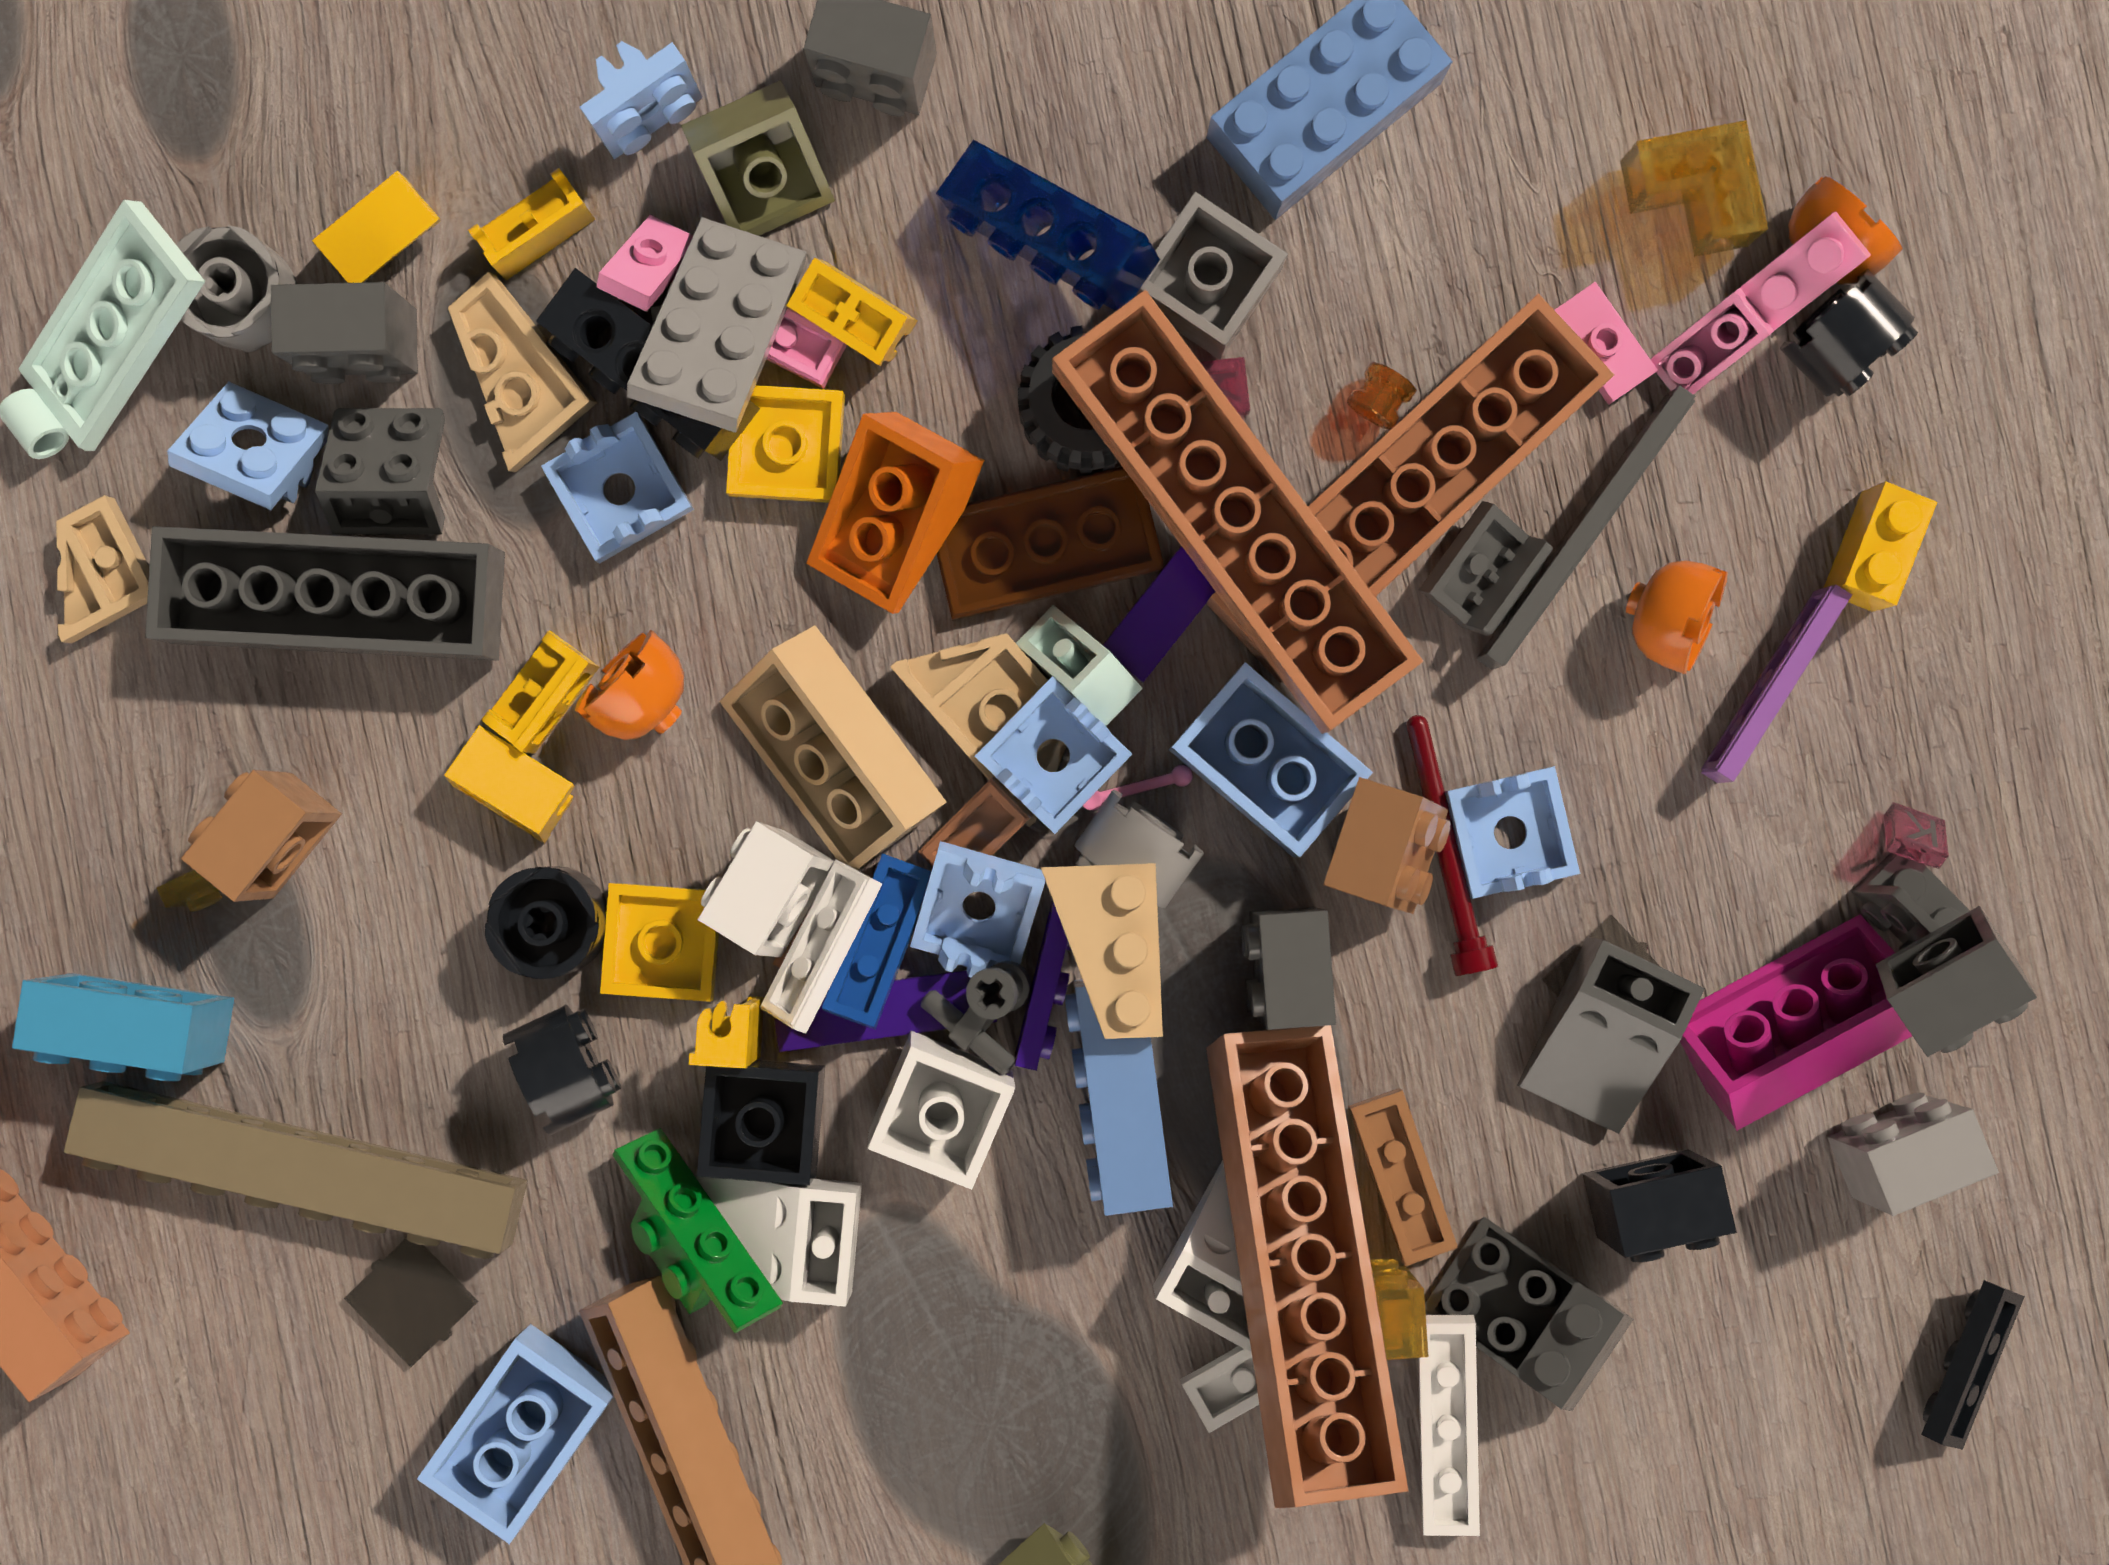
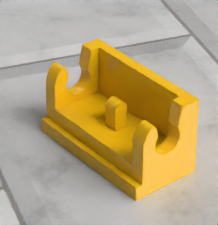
M560 168L550 173L553 178L551 181L482 228L476 224L468 229L471 236L484 250L483 254L489 263L506 281L596 220Z
M397 170L315 237L312 242L347 283H364L427 230L440 222V218L407 178Z
M815 257L786 305L879 366L884 361L890 362L897 355L895 348L903 335L910 334L918 322L917 319L838 268Z
M550 630L541 639L542 643L493 708L489 709L481 719L491 729L513 744L514 747L525 753L535 754L600 668Z
M480 725L444 774L454 788L544 844L574 798L570 794L575 787L573 783Z
M749 996L746 1003L734 1004L731 1016L725 1017L728 1009L727 1003L724 1000L716 1005L713 1016L710 1008L704 1009L697 1021L695 1050L689 1053L688 1065L747 1068L761 1057L764 1012L760 1006L764 997ZM711 1020H712V1031H711V1029H710V1022H711Z

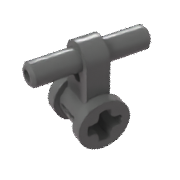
M1002 961L972 976L966 989V997L970 1007L965 1014L936 990H931L925 995L921 1001V1007L951 1032L949 1039L963 1051L968 1052L971 1049L1000 1075H1005L1015 1064V1057L986 1033V1030L995 1019L1001 1018L1027 1003L1032 993V981L1023 966L1012 961ZM997 980L1000 981L1003 985L1002 989L1000 990V995L1003 999H1000L996 995L999 989V985L996 982Z

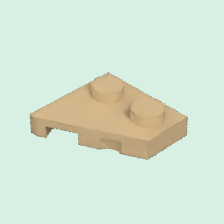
M104 495L56 521L57 548L61 554V562L57 568V591L64 592V624H58V636L61 642L74 643L147 604L149 565L115 498Z

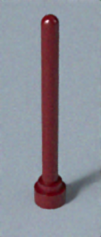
M1414 715L1408 719L1406 727L1423 797L1448 809L1446 820L1450 821L1448 839L1442 851L1437 852L1458 939V941L1453 942L1455 953L1450 954L1455 976H1462L1498 967L1494 946L1487 945L1485 935H1479L1429 724L1425 717Z

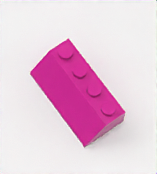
M1861 914L1698 1002L1680 1043L1705 1090L1737 1131L1912 1037L1903 1021L1887 1000L1876 963L1895 952Z

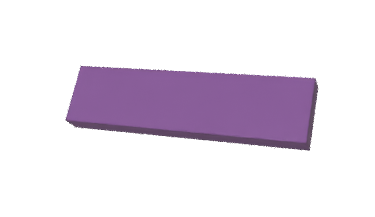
M1838 585L1828 586L1813 592L1701 768L1703 770L1702 774L1716 783L1735 781L1852 594Z

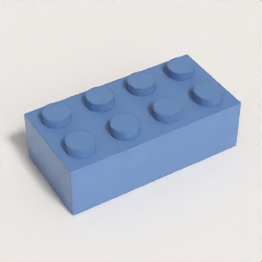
M1352 0L1212 115L1206 138L1276 220L1442 83L1453 61L1402 0Z
M1074 980L1075 993L1065 995L1069 1032L1080 1031L1082 1048L1072 1049L1076 1088L1088 1087L1090 1103L1079 1104L1084 1145L1095 1144L1097 1158L1086 1159L1091 1201L1103 1200L1105 1216L1173 1207L1151 1037L1104 1039L1083 980Z

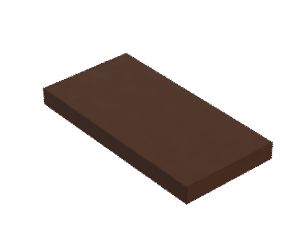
M1123 467L967 503L964 512L937 552L952 621L1160 572L1164 569L1149 502Z

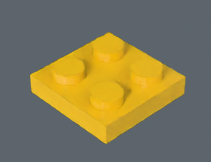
M755 385L750 401L758 406L760 410L729 448L726 494L729 497L829 503L840 475L845 404L844 392L839 390Z
M609 883L600 994L713 1001L719 933L698 920L705 908L701 905V900L706 890Z

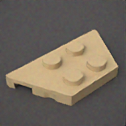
M1007 633L967 645H958L939 650V652L896 661L890 666L988 780L994 777V775L974 756L1048 681ZM1057 739L1043 742L1037 751L1039 765L1048 772H1056L1067 746ZM1033 815L1026 824L1030 827L1036 822L1037 817Z

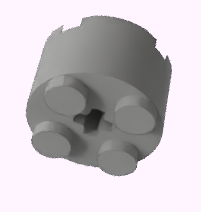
M207 226L196 229L184 236L176 245L202 276L205 283L186 310L181 321L212 341L231 349L253 352L271 343V285L297 284L287 262L253 234L240 227L210 228ZM235 284L234 289L230 291L231 285Z
M1112 790L1075 843V847L1081 853L1076 864L1078 866L1156 863L1157 906L1165 909L1204 852L1197 845H1194L1188 853L1182 848L1184 845L1181 842L1184 837L1182 833L1134 800L1128 809L1121 806L1118 802L1122 797V793Z

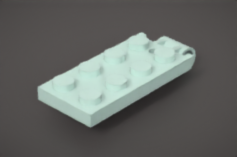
M122 201L18 370L33 389L16 391L6 397L0 404V418L28 455L34 459H44L55 455L67 444L69 436L78 448L84 451H95L205 283L202 276L142 202Z

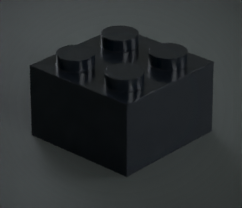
M756 1060L747 1068L706 1066L697 1177L810 1186L817 1175L825 1065Z
M1689 1149L1582 1173L1597 1238L1624 1258L1630 1257L1632 1262H1649L1665 1256L1664 1249L1685 1245L1688 1250L1711 1248L1720 1244L1719 1237L1737 1233L1722 1166Z

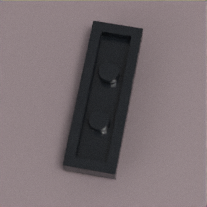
M1986 1280L1983 1281L1980 1289L1975 1290L1971 1294L1964 1313L1967 1323L1960 1340H1956L1951 1344L1944 1359V1369L1947 1372L1939 1391L1934 1392L1929 1397L1925 1405L1923 1420L1926 1424L1921 1435L1941 1445L1963 1450L2025 1296Z

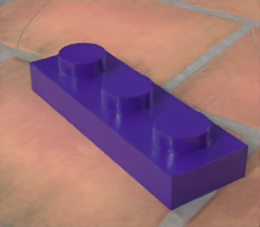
M1051 901L1032 980V993L1027 1001L1014 1055L1015 1066L1037 1071L1040 1058L1049 1060L1051 1057L1057 1027L1048 1025L1053 1004L1063 1005L1070 973L1061 972L1065 951L1072 950L1053 901Z

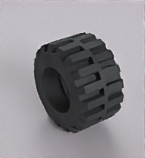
M1082 325L1070 327V334L1063 337L1059 331L1048 337V344L1044 348L1038 345L1031 353V361L1029 365H1024L1020 375L1018 408L1020 423L1023 425L1025 437L1030 445H1035L1038 449V455L1046 462L1051 459L1057 463V469L1068 472L1069 468L1079 469L1080 475H1089L1095 469L1102 468V471L1114 469L1115 464L1119 461L1095 429L1075 428L1060 418L1055 409L1054 396L1061 384L1052 373V358L1087 333L1083 332Z

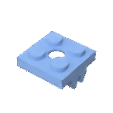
M621 41L616 45L624 63L620 69L614 68L602 55L596 59L598 80L604 90L582 104L580 109L614 159L623 153L631 155L641 150L649 143L653 132L668 122L675 124L687 118L696 108V102L703 98L685 59L673 42L649 59H646L640 50Z
M228 381L167 450L168 463L172 468L272 510L280 499L294 503L297 500L298 485L304 488L309 485L314 467L313 458L327 443L329 427L328 424ZM253 429L264 434L266 442L263 446H255L244 450L232 442V437L238 431Z
M637 412L612 426L606 424L591 428L590 436L584 439L574 438L570 440L565 447L566 452L541 465L592 557L599 564L694 510L642 417ZM618 473L630 476L635 484L633 498L623 505L610 503L604 495L606 480Z
M1052 676L974 757L1041 822L1056 834L1123 765L1132 753L1111 734L1109 729L1099 719L1090 713L1082 702L1073 697ZM1050 739L1062 741L1070 752L1067 766L1058 772L1044 770L1037 761L1039 746Z
M1555 766L1445 791L1471 899L1500 892L1518 891L1528 886L1544 885L1556 879L1580 874ZM1507 816L1518 818L1524 824L1526 836L1522 844L1513 849H1507L1499 845L1494 836L1496 824Z
M940 841L910 947L939 955L938 961L946 971L952 972L957 965L967 967L968 977L971 978L977 972L990 968L1002 961H1012L1020 964L1045 885L1042 870ZM973 892L986 893L994 900L995 911L989 918L983 920L971 918L963 908L964 899Z

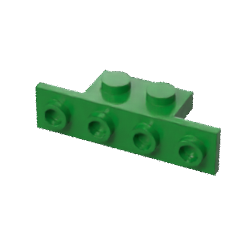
M661 1128L614 1150L612 1156L642 1198L630 1225L633 1239L639 1250L646 1255H650L662 1273V1280L668 1293L673 1298L680 1299L689 1314L708 1305L710 1300H712L732 1331L737 1333L781 1308L782 1300Z

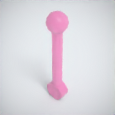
M1179 765L1170 774L1102 792L1097 790L1083 807L1090 811L1099 809L1112 790H1116L1122 793V797L1171 784L1185 787L1192 781V771L1187 766Z

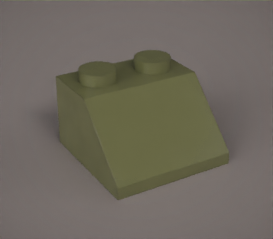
M781 80L681 125L692 153L727 226L759 236L835 201L797 110Z

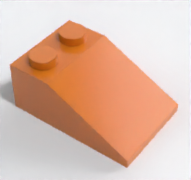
M898 412L864 413L806 564L892 614L899 613L964 512L985 460Z

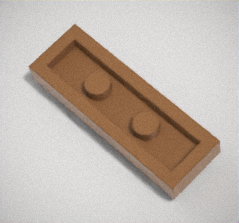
M1398 1088L1349 1105L1350 1114L1402 1262L1405 1266L1457 1249L1458 1246L1403 1090Z

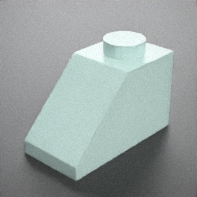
M1054 605L1016 642L1018 647L1049 678L1053 676L1105 726L1143 689L1108 649Z

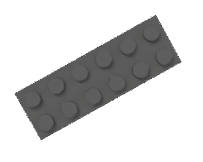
M152 526L145 638L181 645L499 661L505 552L487 543Z

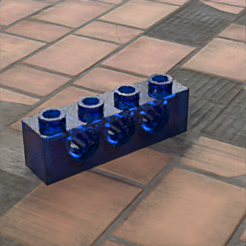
M974 139L936 192V195L949 211L946 219L960 232L973 237L977 231L989 238L987 240L988 244L1005 258L1014 261L1017 256L1031 262L1029 264L1030 268L1042 279L1053 285H1057L1060 280L1073 286L1072 291L1080 300L1097 310H1100L1104 304L1117 311L1132 300L1160 261L1152 244L1143 232ZM1008 203L1003 209L997 211L1000 206ZM1051 226L1044 234L1037 236L1042 229ZM1094 250L1088 258L1079 260L1084 253Z

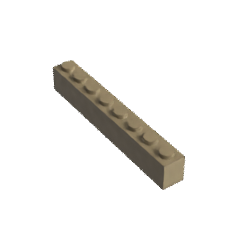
M105 1081L79 1087L63 1152L83 1157L82 1164L89 1168L108 1171L117 1170L118 1166L138 1170L136 1177L141 1180L169 1183L174 1178L191 1182L190 1189L200 1194L221 1196L225 1194V1191L245 1195L244 1202L252 1206L277 1208L279 1203L298 1207V1214L308 1219L329 1221L332 1220L333 1216L353 1220L352 1227L360 1231L385 1233L386 1229L389 1228L406 1232V1239L415 1244L438 1246L440 1241L461 1245V1253L483 1259L493 1258L494 1253L501 1254L513 1244L528 1180Z

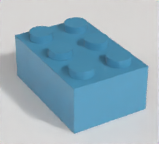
M75 973L27 979L22 982L12 1048L33 1051V1060L41 1063L69 1064L70 1058L90 1060L89 1069L95 1071L122 1073L125 1072L126 1066L145 1068V1077L149 1079L180 1081L182 1074L202 1075L203 1068L224 1063L234 997Z

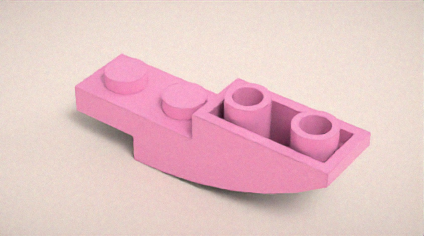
M1835 211L1653 356L1650 360L1658 370L1656 372L1670 391L1681 385L1690 393L1695 394L1767 338L1782 324L1860 265L1871 254Z

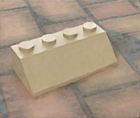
M816 625L771 649L719 701L834 857L856 870L861 869L947 803Z

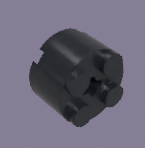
M1866 269L1857 277L1859 287L1857 285L1853 286L1846 294L1840 288L1793 332L1799 340L1797 344L1795 341L1784 342L1780 347V350L1826 397L1834 393L1837 396L1843 393L1847 397L1852 395L1873 376L1874 372L1869 366L1876 359L1887 353L1890 356H1894L1918 334L1911 325L1915 317L1869 269Z
M560 866L524 869L506 878L492 893L488 904L490 906L487 913V923H485V938L493 956L510 972L533 979H553L584 968L597 957L604 946L606 899L599 887L589 877L577 870ZM553 912L557 919L553 923L555 931L543 932L539 926L545 921L543 913Z
M564 1005L503 1034L504 1045L515 1042L518 1053L509 1057L508 1060L535 1117L546 1112L552 1121L543 1127L548 1135H553L613 1106L612 1094L621 1089L620 1082L610 1061L606 1059L599 1063L590 1045L591 1042L598 1039V1036L587 1012L583 1009L573 1013L568 1005Z

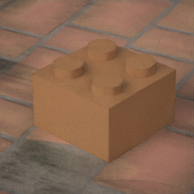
M252 770L250 774L245 772L237 777L226 790L224 798L228 801L216 816L207 817L192 831L188 838L191 846L181 857V860L233 902L274 899L342 813L293 773Z
M1359 777L1323 885L1390 908L1414 914L1417 904L1423 905L1432 886L1433 875L1428 873L1434 852L1442 851L1449 836L1450 821L1446 820L1448 809L1424 797Z

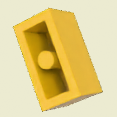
M1887 481L1862 491L1823 588L1838 585L1852 594L1848 603L1871 612L1896 606L1938 502Z

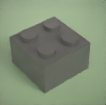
M817 0L803 48L814 84L820 88V92L825 96L842 102H850L852 97L873 102L875 109L891 116L901 117L904 116L905 112L916 115L920 114L937 55L930 13L883 0Z
M385 282L271 285L272 353L291 364L293 370L311 376L312 382L341 384L345 382V375H366V380L371 382L393 383L400 381V374H418L417 309Z
M1980 906L1876 963L1887 1000L1927 1057L1940 1050L1943 1053H1949L1961 1048L1972 1039L1973 1032L1993 1021L2000 1024L2015 1019L2027 1009L2028 1002L2037 998L2019 962Z
M1306 907L1250 911V924H1241L1243 957L1253 960L1254 979H1245L1247 1012H1252V1016L1257 1017V1021L1267 1030L1336 1025L1328 910Z

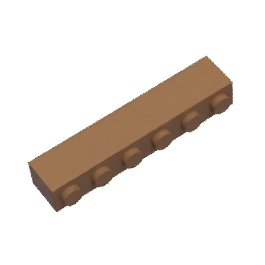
M661 1275L632 1282L579 1310L683 1564L782 1565L780 1552L771 1542L760 1516V1504L755 1495L750 1491L740 1468L738 1451L728 1439L718 1415L716 1398L707 1388L698 1367L696 1350L691 1341L686 1338L675 1311V1300L666 1290Z

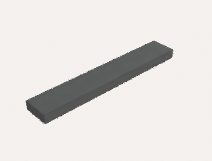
M1679 385L1663 397L1546 560L1540 574L1528 585L1515 603L1508 619L1498 627L1476 659L1491 670L1505 666L1691 408L1695 402V395Z

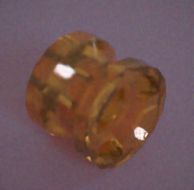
M1371 362L1364 372V384L1360 389L1351 392L1347 403L1364 419L1381 428L1391 430L1399 420L1397 411L1403 403L1412 400L1416 393V388L1408 379L1390 367Z

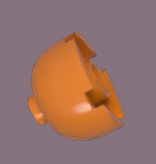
M1827 176L1821 177L1805 192L1794 207L1788 225L1789 240L1794 245L1835 211L1871 254L1865 261L1835 283L1838 285L1857 284L1859 282L1857 277L1866 269H1869L1875 276L1903 249L1899 240L1881 219L1875 223L1864 211L1867 205L1843 185Z
M1685 560L1670 562L1657 569L1647 585L1641 582L1635 584L1627 602L1626 613L1634 615L1632 634L1637 647L1647 658L1683 674H1686L1687 671L1693 668L1713 624L1709 622L1714 606L1719 607L1723 598L1728 572L1707 564Z
M649 630L647 636L641 633L602 669L605 675L598 684L600 690L590 683L575 707V711L605 735L628 740L640 738L652 729L658 734H662L674 724L682 713V710L676 705L684 691V671L680 660L673 650L652 630Z

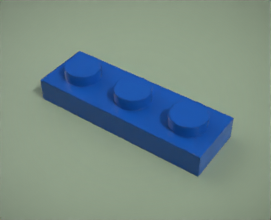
M882 853L873 879L882 883V886L829 988L822 1006L823 1011L876 1030L915 929L931 875L930 870Z

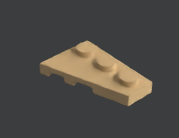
M487 272L448 307L469 367L472 371H475L487 404H484L488 418L490 423L495 425L503 445L504 452H502L507 469L511 472H517L597 404V402L557 351L546 343L548 340L496 275Z
M1156 863L1041 867L1104 1039L1163 1037Z

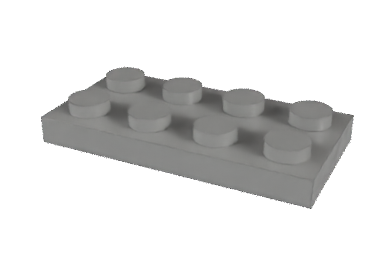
M701 217L629 378L627 397L736 433L788 308L786 305L793 295L804 269L806 251Z

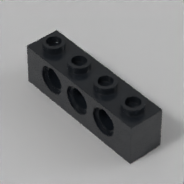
M574 268L536 320V322L552 333L546 342L573 363L581 355L594 365L588 375L613 394H616L620 387L627 391L629 378L653 327L611 294L597 288V284L577 268ZM607 327H611L612 335L609 342L605 346L596 349L595 341L599 332ZM634 400L630 405L634 411L656 427L664 419L676 428L677 432L671 439L699 459L703 452L706 451L722 461L729 448L760 410L758 406L749 400L735 433Z

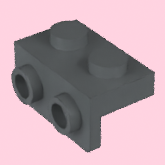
M1482 501L1421 585L1419 591L1462 628L1489 636L1508 619L1512 605L1525 587L1540 574L1543 562L1551 553L1553 547L1544 539L1529 536L1495 504Z

